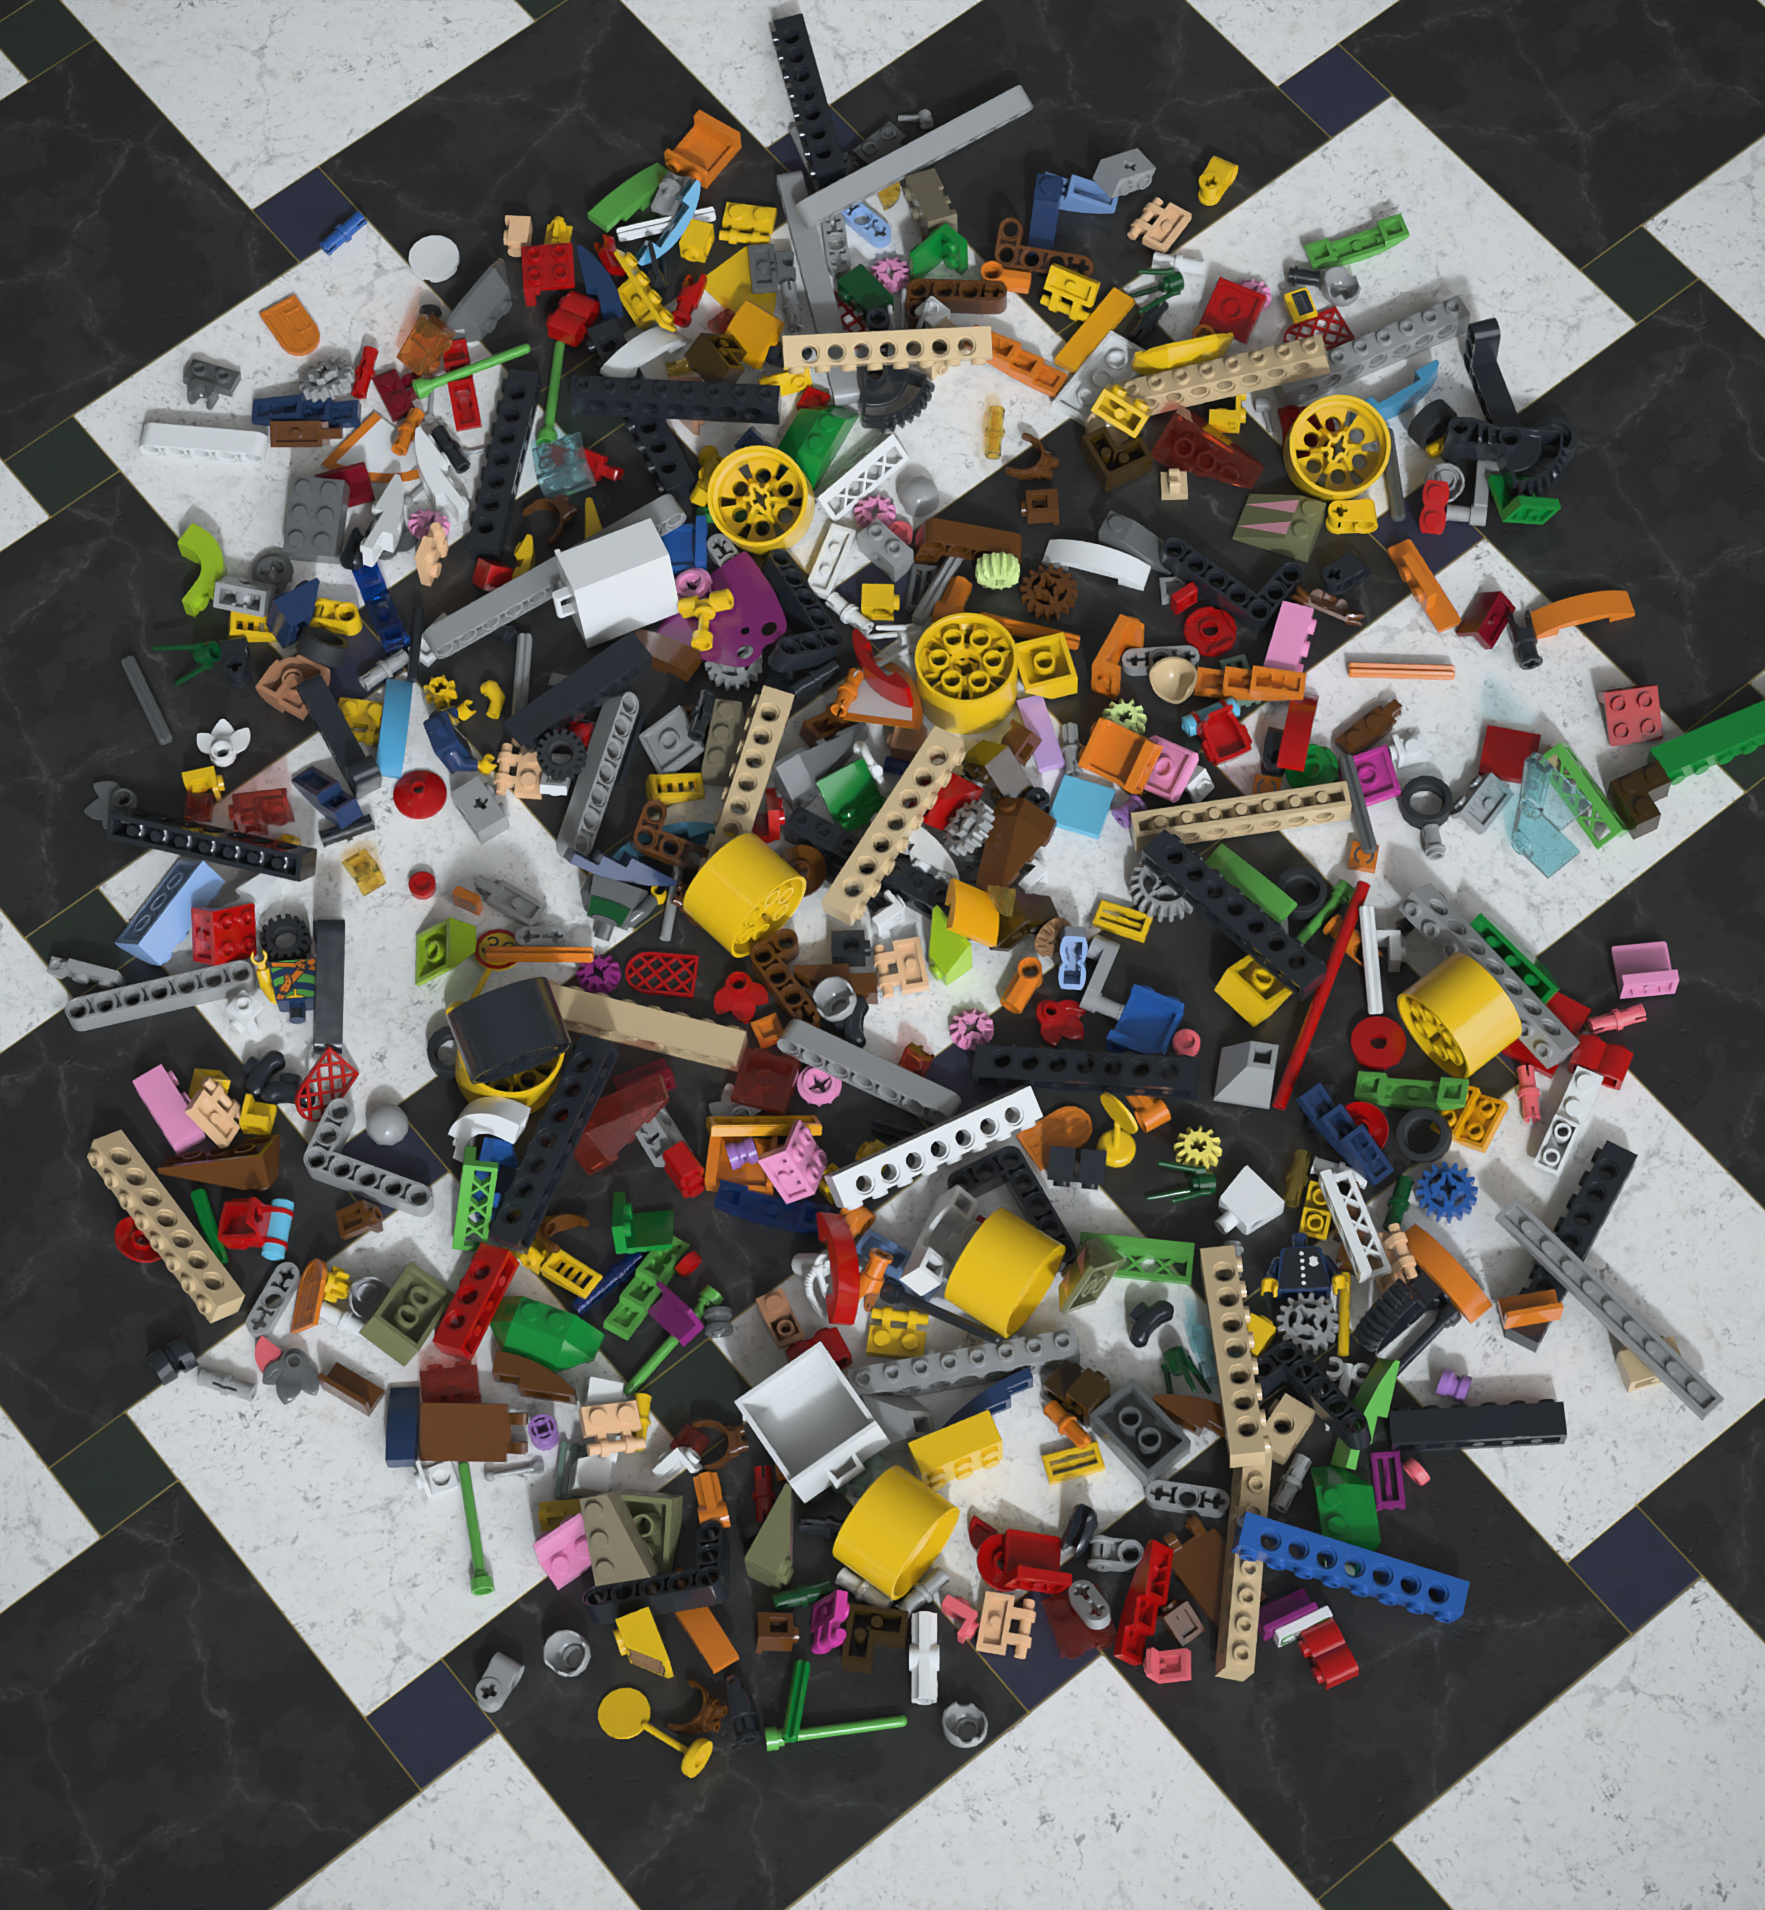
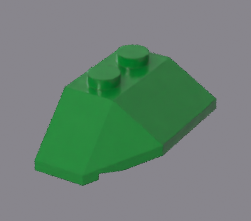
M835 404L803 408L797 413L777 449L795 461L808 478L813 491L820 484L858 419L859 414L844 407L835 406Z
M1480 913L1470 924L1472 928L1546 1005L1560 989L1549 969L1511 932L1485 914Z
M504 1296L490 1323V1327L502 1352L532 1360L554 1373L593 1362L605 1337L602 1332L575 1314L524 1296Z
M1323 1466L1310 1468L1318 1533L1375 1552L1381 1544L1373 1486L1342 1467ZM1322 1556L1323 1566L1327 1567V1561ZM1345 1564L1346 1572L1355 1576L1354 1568L1349 1564Z

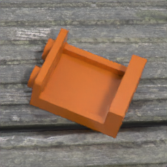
M698 110L693 116V128L673 151L667 148L664 151L665 165L671 172L697 179L701 182V186L707 189L742 148L740 132Z
M1119 615L1092 663L1091 691L1116 701L1120 693L1121 666H1118L1120 659L1126 649L1144 647V624L1137 618Z
M1100 717L1092 725L1090 730L1091 737L1087 745L1079 753L1078 759L1080 761L1078 767L1087 769L1123 787L1124 790L1132 794L1142 795L1164 746L1110 719Z
M710 1136L705 1172L706 1191L765 1196L774 1195L775 1186L759 1162L754 1164L747 1162L741 1168L732 1170L724 1144L731 1141L735 1143L741 1142L743 1137ZM772 1136V1139L752 1138L758 1158L763 1153L784 1146V1144H779L778 1136Z

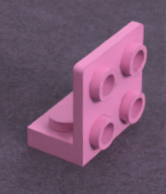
M1665 941L1612 947L1611 954L1620 999L1674 994L1676 992L1679 982L1678 970L1671 969L1667 943Z
M801 1120L794 1121L784 1146L761 1154L758 1162L786 1204L815 1194L828 1160L825 1152L814 1141L811 1131L804 1126Z
M581 1512L576 1516L572 1514L562 1520L560 1526L552 1532L546 1531L537 1537L536 1543L532 1545L538 1563L557 1590L592 1568Z

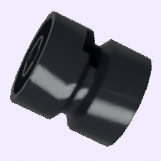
M181 1334L167 1341L166 1348L157 1347L145 1355L164 1386L177 1379L180 1371L187 1373L199 1365Z

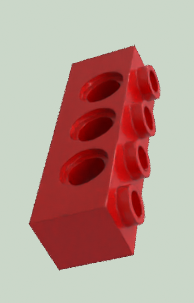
M481 1243L477 1252L473 1254L471 1264L465 1276L460 1280L459 1288L453 1300L448 1304L446 1314L434 1333L432 1342L443 1354L469 1362L472 1361L520 1264L509 1250Z

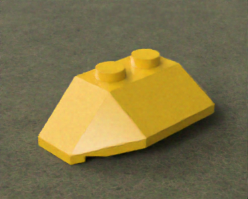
M1233 332L1208 335L1153 347L1147 351L1135 352L1131 368L1139 374L1147 376L1223 358L1231 347L1234 339Z

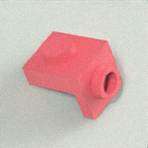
M947 1594L941 1604L942 1613L962 1624L957 1633L958 1642L963 1644L967 1637L970 1639L974 1637L980 1626L978 1623V1612L970 1608L971 1604L960 1596L954 1598Z
M1153 1647L1147 1648L1146 1657L1143 1662L1146 1676L1158 1684L1191 1680V1651L1187 1648L1158 1651Z

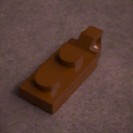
M270 421L271 447H323L324 445H330V439L343 438V427L329 428V421Z
M1394 699L1384 708L1381 705L1373 708L1338 736L1334 744L1346 755L1351 754L1354 756L1369 750L1392 731L1393 726L1397 723L1395 718L1402 713L1401 708L1403 706Z

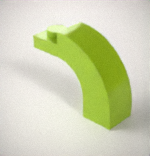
M191 523L177 543L181 555L201 567L199 578L182 599L186 614L195 618L200 611L207 607L210 598L214 600L216 581L228 575L221 548L215 538L205 529Z

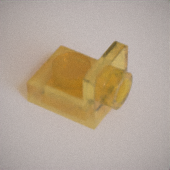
M365 848L342 861L345 870L355 881L363 896L386 884L378 864Z

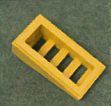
M591 497L586 498L585 539L602 530Z
M234 611L230 612L228 639L246 636L248 642H278L266 626L269 614L265 617H259ZM237 624H242V630L237 629ZM248 624H253V631L248 630ZM259 624H264V632L259 631Z
M701 772L650 774L645 782L648 802L650 800H659L665 805L701 800L706 797ZM688 782H693L694 792H690ZM682 783L683 792H679L678 784ZM668 785H671V793H668Z
M562 1249L558 1253H551L540 1267L544 1277L583 1299L588 1297L602 1279V1275ZM564 1263V1267L557 1273L556 1270ZM570 1268H573V1271L569 1274L567 1278H565L564 1275L567 1273V1271ZM579 1272L582 1273L575 1283L571 1282ZM587 1276L592 1278L584 1289L579 1287Z

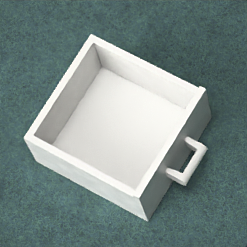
M651 518L563 552L560 549L554 550L563 588L552 593L556 614L559 618L572 616L587 648L679 613L678 596L670 556ZM566 599L567 604L561 606L560 601Z
M821 1341L734 1401L791 1487L804 1503L832 1484H834L836 1489L845 1485L866 1470L862 1464L891 1443Z

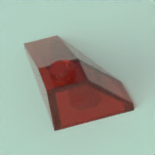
M655 1075L598 1100L573 1154V1157L588 1175H593L612 1164L619 1157L617 1153L625 1144H631L636 1138L634 1134L643 1124H649L670 1100L662 1075ZM566 1114L565 1116L561 1117L560 1121H563L564 1119H566V1117H567L568 1114Z

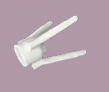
M914 623L906 625H877L875 627L876 630L893 632L875 633L865 637L867 640L898 637L900 646L905 645L906 647L876 662L880 668L908 653L915 652L918 641L922 636V630L920 625Z

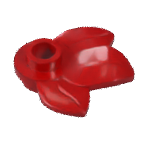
M734 972L727 977L725 987L716 993L714 1009L717 1015L731 1011L732 1015L739 1022L747 1024L755 1015L756 1005H764L769 1002L768 993L763 985L752 982L750 976L746 973ZM738 983L744 985V987L741 989L734 988V986Z
M1068 999L1061 1002L1054 1000L1040 1002L1036 1008V1017L1041 1024L1040 1034L1044 1041L1055 1047L1061 1037L1071 1040H1082L1084 1029L1079 1018L1086 1013V1010L1080 1008L1079 1003ZM1046 1009L1052 1010L1054 1015H1049Z

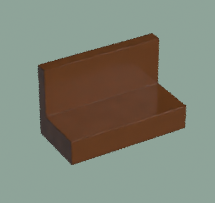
M336 1362L327 1376L322 1373L317 1376L323 1390L368 1417L385 1395L383 1389Z

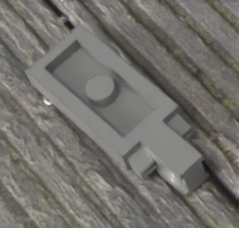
M480 875L474 883L475 890L483 895V901L523 926H537L548 911L546 904L503 879L501 881L496 879L493 883Z
M52 956L47 969L49 975L58 979L68 976L81 984H88L89 981L97 983V986L104 990L124 987L126 984L124 977L117 970L70 958L65 960Z

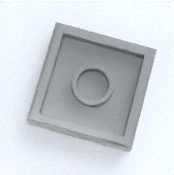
M680 705L639 735V739L658 774L676 773L706 749L702 741H693L687 736L691 720L684 707Z

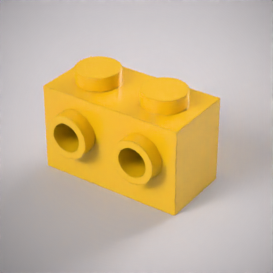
M1108 383L1091 411L1133 438H1136L1153 412L1149 409L1150 405L1140 398L1133 399L1126 394L1127 390L1118 384H1113L1112 386Z

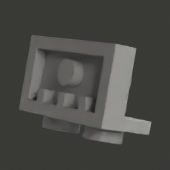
M1492 772L1482 776H1475L1468 784L1470 788L1465 795H1461L1454 802L1453 807L1455 809L1450 814V817L1453 819L1461 817L1479 835L1487 831L1514 795Z

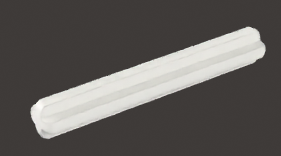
M709 206L696 209L692 219L706 223L715 221L714 208ZM665 216L618 227L616 229L619 242L663 233L674 217Z
M1363 905L1359 907L1368 1013L1376 1015L1383 1013L1375 913L1373 905Z

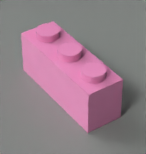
M1286 601L1282 602L1263 667L1303 672L1304 665L1300 664L1302 657L1307 658L1311 643L1307 641L1309 634L1314 635L1317 619H1313L1314 608Z
M162 1064L132 1081L137 1093L177 1155L184 1153L207 1139L203 1130L184 1112L191 1100L185 1091L181 1094L176 1088L179 1082L171 1070L166 1072Z

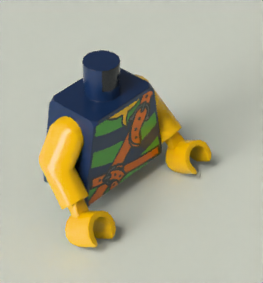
M262 949L264 954L263 961L255 960L254 952H252L251 961L258 966L256 973L260 989L270 1003L278 1005L280 1012H289L290 1023L302 1024L306 1022V1011L314 1010L315 959L269 962V966H266L267 951Z

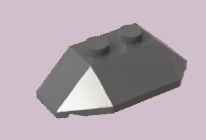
M499 258L490 265L450 314L448 321L441 326L439 333L442 343L466 339L467 343L480 341L487 333H491L495 329L498 320L510 311L512 300L505 262L502 258Z

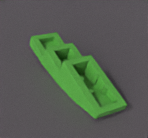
M659 163L642 170L600 201L588 212V219L606 232L612 229L621 219L626 222L638 209L644 211L654 201L660 188V182L669 170Z
M1222 843L1204 862L1211 869H1217L1229 885L1238 887L1249 902L1258 904L1267 916L1280 924L1298 905L1275 884Z
M673 1236L672 1249L650 1251L636 1269L633 1280L620 1295L619 1303L605 1319L603 1328L628 1341L648 1314L647 1311L661 1295L660 1290L655 1284L661 1281L667 1286L676 1272L674 1270L676 1265L684 1258L690 1248V1244Z
M1379 1358L1363 1381L1352 1402L1367 1418L1371 1439H1373L1377 1417H1388L1400 1361ZM1338 1437L1330 1465L1356 1470L1360 1450L1349 1448Z

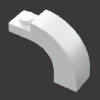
M495 1096L482 1097L472 1101L464 1108L448 1133L455 1137L453 1145L456 1146L453 1158L463 1163L465 1146L474 1147L478 1134L495 1135L514 1144L526 1127L531 1108L517 1101Z

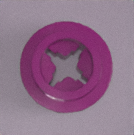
M601 953L595 955L591 963H580L576 972L580 987L592 994L597 992L607 994L616 988L621 978L618 962L610 955L605 956ZM594 967L598 968L600 971L605 970L603 971L604 981H602L601 978H599L597 975L593 976Z

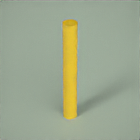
M1342 1272L1343 1275L1349 1278L1350 1292L1343 1288L1339 1289L1337 1355L1346 1357L1349 1356L1351 1273Z

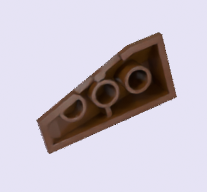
M1007 797L998 799L992 814L995 816V820L990 823L993 825V829L987 833L989 837L986 838L975 888L991 895H1002L1020 875V868L1026 862L1031 863L1035 858L1034 853L1041 846L1045 847L1050 842L1057 825L1056 819L1025 798Z
M279 1134L246 1138L243 1139V1145L222 1149L217 1147L205 1154L202 1150H195L169 1156L163 1160L157 1170L159 1174L242 1190L254 1189L255 1191H264L271 1187L279 1175L280 1136Z

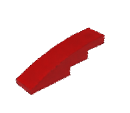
M466 339L440 343L446 373L471 364ZM473 374L456 381L447 382L456 432L481 428L482 424Z
M1149 1540L1135 1571L1125 1600L1113 1656L1133 1666L1143 1663L1146 1636L1154 1635L1158 1607L1167 1604L1174 1550L1155 1540Z

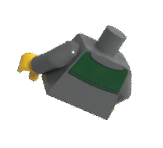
M589 871V875L586 877L580 890L583 908L587 912V917L599 921L594 937L608 942L614 927L626 931L630 927H635L657 905L663 904L667 896V890L663 894H656L658 886H652L650 895H648V891L593 874Z

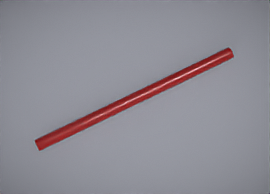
M1357 882L1326 962L1325 981L1316 988L1274 1097L1272 1106L1279 1110H1285L1359 918V907L1364 905L1371 887L1367 882Z

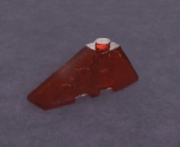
M1181 405L1172 416L1151 451L1155 460L1170 469L1179 468V470L1194 473L1196 476H1206L1248 489H1252L1265 468L1263 464L1212 425Z

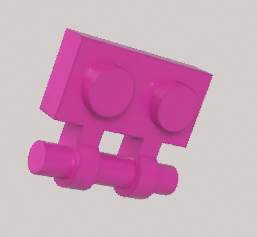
M836 1590L813 1604L810 1633H814V1642L811 1646L813 1653L825 1654L832 1648L841 1645L846 1638V1632L840 1628V1623L845 1621L849 1614L848 1592Z

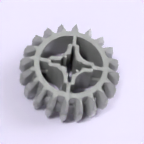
M1179 859L1169 860L1171 863L1181 862ZM1141 860L1139 861V867L1133 868V876L1129 878V885L1131 886L1129 894L1133 896V905H1139V912L1148 911L1147 917L1152 918L1156 915L1159 922L1163 920V917H1168L1170 923L1174 920L1175 915L1182 920L1184 912L1189 914L1193 912V907L1141 863ZM1198 876L1189 877V879L1193 881L1201 879ZM1147 879L1151 881L1153 886L1152 892L1149 894L1143 886Z

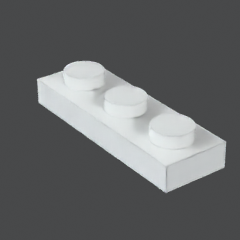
M831 524L807 581L818 598L826 600L834 592L856 540L857 530Z

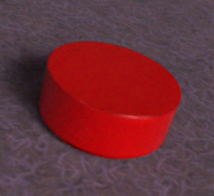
M420 871L413 874L409 879L410 893L416 899L426 900L435 894L437 885L431 873Z
M692 1251L676 1265L674 1270L680 1277L684 1278L701 1264L702 1257L696 1251Z

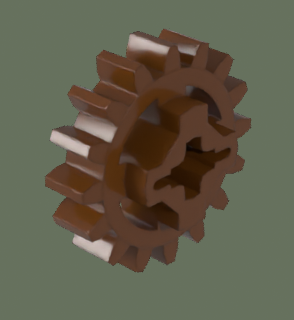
M1049 564L1048 570H1044L1041 565L1037 573L1030 570L1029 578L1024 577L1023 586H1020L1021 603L1026 605V611L1029 613L1034 610L1035 618H1039L1043 614L1045 615V620H1049L1050 615H1054L1056 619H1059L1060 612L1068 615L1069 607H1075V599L1078 598L1076 580H1071L1072 573L1063 574V567L1061 566L1057 571L1053 570L1052 564Z

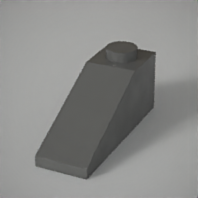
M1110 511L1099 530V545L1131 555L1150 565L1151 569L1171 576L1172 573L1160 563V554L1165 541L1135 520ZM1174 551L1168 552V553H1169L1170 555H1172V556H1177V555H1178V554H1177L1176 552H1174Z

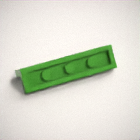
M1558 743L1535 761L1596 849L1602 848L1615 837H1622L1630 831L1567 743ZM1555 754L1561 761L1560 774L1550 772L1544 764ZM1565 769H1567L1570 775L1565 774ZM1554 776H1559L1558 782L1556 781ZM1564 777L1572 778L1577 783L1575 795L1566 794L1562 789ZM1581 790H1582V792L1585 794L1586 797L1580 796ZM1569 798H1575L1574 804ZM1580 799L1589 800L1592 804L1591 817L1581 816L1579 813ZM1598 813L1602 819L1596 818V814ZM1585 820H1590V826H1588ZM1595 821L1605 822L1611 831L1600 841L1594 834Z
M465 1146L452 1242V1249L477 1251L481 1243L487 1244L498 1172L497 1162L476 1160V1147ZM474 1170L491 1172V1175L481 1181L474 1174ZM481 1190L488 1197L478 1202L471 1195ZM478 1211L485 1218L475 1223L469 1215ZM475 1232L482 1240L481 1242L467 1241L465 1237Z
M1081 1232L1080 1245L1086 1240L1100 1238L1123 1257H1126L1131 1263L1125 1270L1118 1269L1113 1276L1115 1278L1191 1285L1195 1243ZM1148 1259L1154 1260L1159 1265V1268L1153 1273L1145 1272L1139 1265ZM1175 1262L1187 1263L1186 1276L1173 1275L1168 1267Z

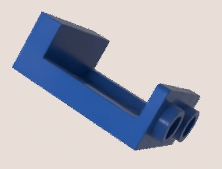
M696 516V524H682L661 537L670 556L673 575H679L690 568H702L707 571V516Z
M1133 984L1129 1000L1114 1030H1110L1106 1038V1050L1112 1053L1133 1051L1140 1055H1150L1151 1053H1162L1165 1055L1184 1016V1004L1178 998L1171 995H1161L1147 985L1139 986Z
M497 1136L484 1138L479 1161L497 1162V1179L501 1166L517 1168L518 1160L512 1143ZM476 1171V1176L481 1181L491 1175V1172ZM481 1190L471 1195L478 1202L488 1197ZM494 1193L491 1221L497 1216L501 1208L502 1198L500 1193ZM478 1211L474 1213L477 1221L485 1218Z

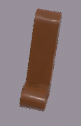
M1006 218L1001 222L995 249V259L1002 266L1048 274L1052 260L1057 256H1061L1064 260L1065 268H1070V258H1074L1072 260L1073 264L1081 265L1085 261V264L1089 266V271H1084L1083 275L1089 278L1094 275L1095 264L1089 257L1022 246L1024 237L1023 224L1015 218ZM1009 223H1016L1018 226V233L1013 237H1008L1005 232V228ZM1011 248L1014 252V257L1010 262L1005 263L1001 258V253L1004 249ZM1031 252H1036L1039 256V262L1034 267H1030L1026 262V257ZM1071 268L1072 271L1081 274L1080 270Z
M913 279L907 286L906 326L912 330L916 328L919 318L915 317V310L930 296L935 297L950 309V313L1001 314L1007 308V287L999 281Z
M930 518L922 523L916 533L914 560L918 564L933 565L938 562L941 555L977 561L978 558L983 557V554L1000 553L1003 551L1005 554H1013L1014 557L1018 558V563L1021 564L1022 537L1014 532Z
M650 800L641 808L630 836L631 847L641 854L697 875L699 865L696 866L689 862V853L695 852L702 859V857L708 858L710 850L662 831L667 817V808L659 800ZM649 807H654L659 811L660 816L658 820H652L647 816V809ZM638 833L648 834L650 844L646 846L640 844L637 839ZM669 842L674 845V855H667L663 851L664 843Z
M788 928L778 930L752 947L750 951L752 969L789 1021L792 1019L803 1021L804 1013L807 1019L804 1022L821 1029V1019L816 1009L817 1007L786 966L798 957L799 943L797 934ZM783 943L792 944L789 948L781 947ZM760 957L769 958L766 962L757 961ZM781 977L784 979L780 983H775L772 981L774 978ZM791 998L799 999L795 1004L787 1002Z

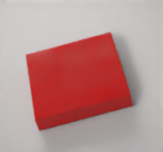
M1219 277L1199 325H1209L1214 329V332L1219 334L1233 332L1234 340L1247 345L1268 297Z
M1487 725L1478 775L1482 776L1492 772L1501 781L1532 786L1541 734Z

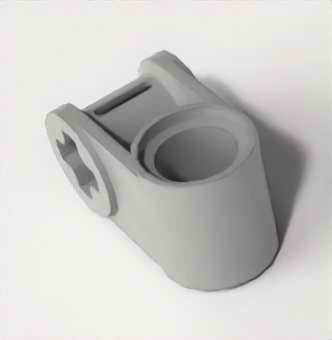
M1094 1535L1090 1540L1092 1553L1091 1559L1087 1562V1567L1102 1572L1135 1573L1144 1553L1143 1547L1138 1541L1132 1539ZM1128 1552H1135L1139 1555L1134 1561H1127L1123 1558Z
M497 1652L491 1659L486 1672L475 1689L479 1707L488 1713L498 1711L521 1679L525 1666ZM492 1692L495 1693V1697L489 1696L487 1699H485V1694L490 1695L492 1694Z

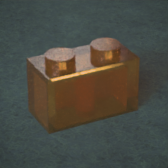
M421 314L396 358L417 375L432 376L439 368L440 360L444 353L451 347L456 332L435 315Z

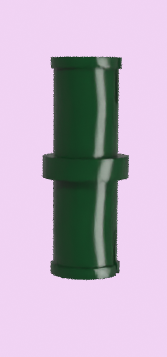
M1397 1176L1393 1194L1388 1198V1211L1382 1228L1389 1232L1388 1226L1398 1223L1401 1226L1404 1213L1409 1210L1410 1203L1408 1200L1414 1181L1408 1176Z
M825 1579L824 1581L805 1586L802 1583L797 1584L794 1589L772 1593L774 1609L776 1612H779L780 1610L799 1605L802 1608L807 1607L808 1603L821 1600L831 1594L832 1588L829 1579Z

